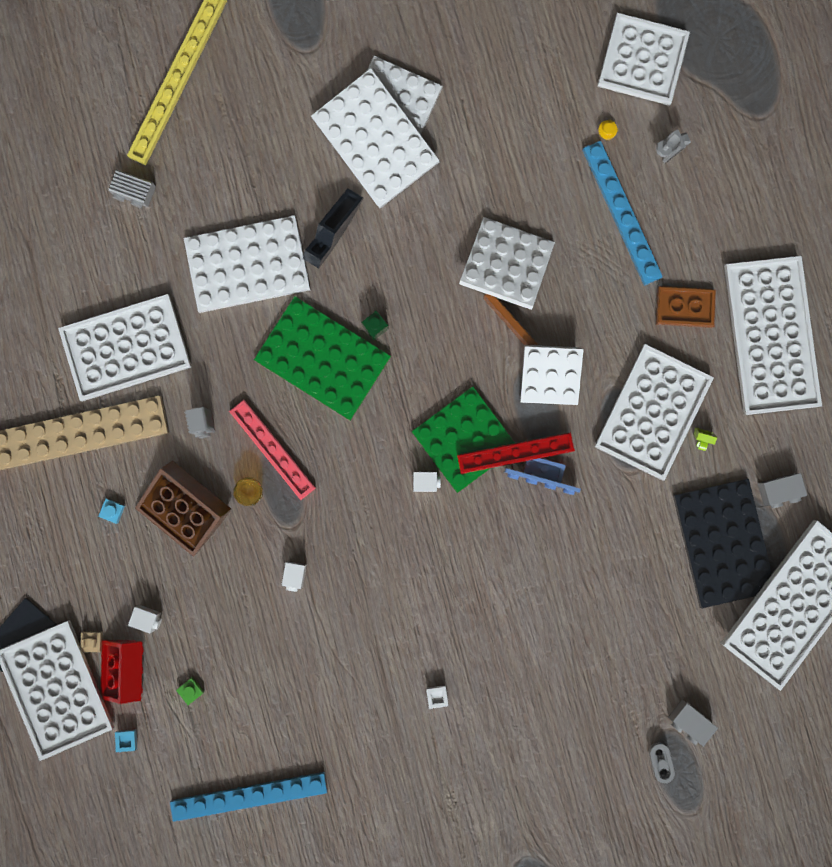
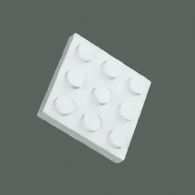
M524 345L520 401L526 403L578 405L583 348Z

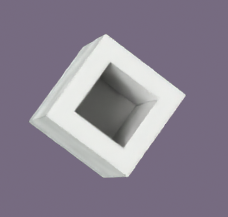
M414 472L413 492H437V488L441 487V477L437 476V472Z
M286 562L282 586H285L286 590L295 592L303 588L307 565Z
M138 605L133 610L128 626L152 633L160 627L162 621L160 618L161 612Z

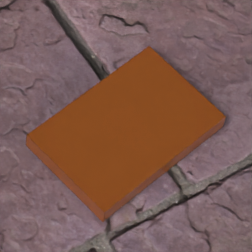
M659 286L657 288L656 325L713 328L716 289Z

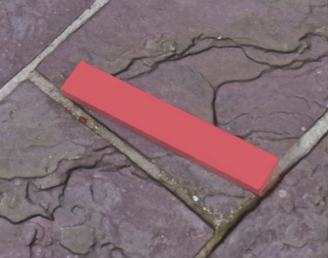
M244 399L229 411L300 500L316 489Z

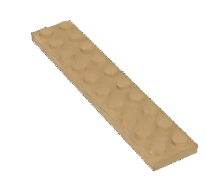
M162 396L1 430L0 470L168 434L169 430Z

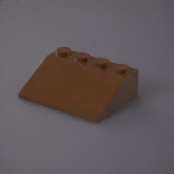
M173 460L160 468L135 507L137 511L193 557L231 511L229 506Z

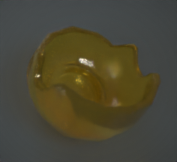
M245 477L235 484L233 495L239 504L252 506L257 504L262 498L263 488L258 480L252 477Z

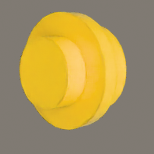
M610 120L603 121L598 128L599 135L606 140L614 138L618 130L617 125Z

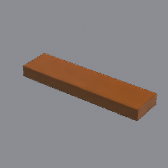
M489 294L484 295L483 299L524 345H538L496 297Z

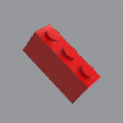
M102 640L101 696L103 700L118 704L141 701L143 693L142 655L144 653L142 641Z

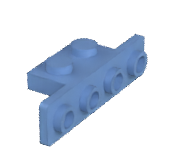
M539 458L526 461L523 473L507 468L504 469V473H508L507 477L516 480L519 477L526 478L527 483L537 485V482H541L548 489L556 490V487L563 489V493L574 495L575 492L580 493L581 490L580 488L561 483L566 465Z

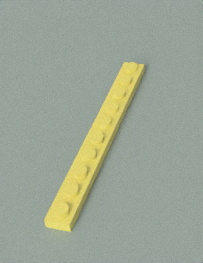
M227 0L203 1L127 154L130 159L143 165L147 164Z

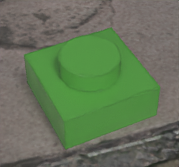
M193 677L176 690L187 705L204 693V690Z

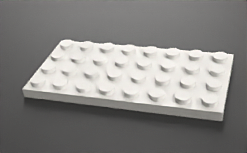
M802 256L726 264L724 269L744 415L821 407L822 401Z
M816 520L811 522L721 642L724 647L780 691L832 623V533Z

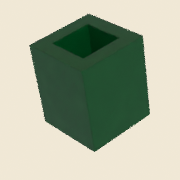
M377 311L361 322L362 327L373 340H376L389 329L387 323Z

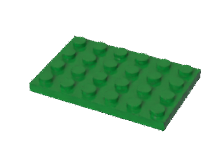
M294 296L254 361L351 421L391 356Z

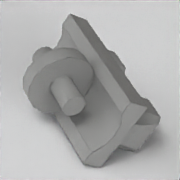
M676 130L656 145V151L658 155L663 157V162L666 163L686 148L691 141L687 133L680 134L679 130Z

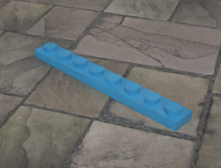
M601 141L583 148L582 151L643 285L645 286L661 279L663 276Z
M325 772L174 799L170 801L172 820L175 822L326 794L328 790Z

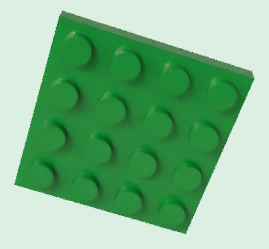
M471 387L412 431L456 493L489 470L484 469L461 474L457 455L515 444L474 387Z

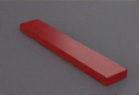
M570 432L457 455L460 472L464 474L574 452L575 450Z

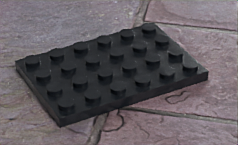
M749 479L673 495L699 607L703 609L755 597L771 577L772 571Z

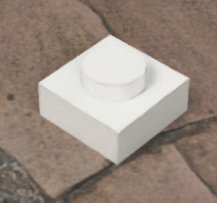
M445 685L426 688L429 709L448 706Z

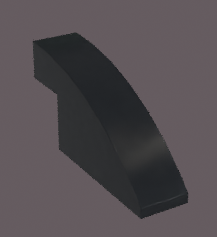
M349 188L346 189L318 224L315 238L305 249L303 256L305 261L318 269L321 267L356 214L363 201L362 196Z

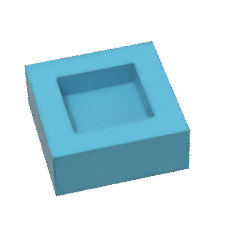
M105 499L98 517L118 524L125 505Z
M136 729L115 732L116 752L137 750Z

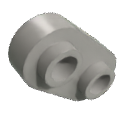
M656 742L649 748L653 773L659 782L669 783L675 775L670 751L663 743ZM661 749V754L656 755V750ZM661 769H666L665 774H660Z

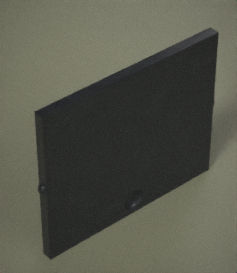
M25 598L0 626V650L53 628L57 624L29 599Z

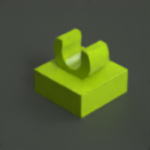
M695 428L693 435L698 440L696 444L698 449L706 451L708 443L715 445L717 436L714 432Z

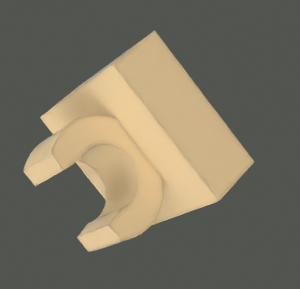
M81 632L82 652H101L103 632Z

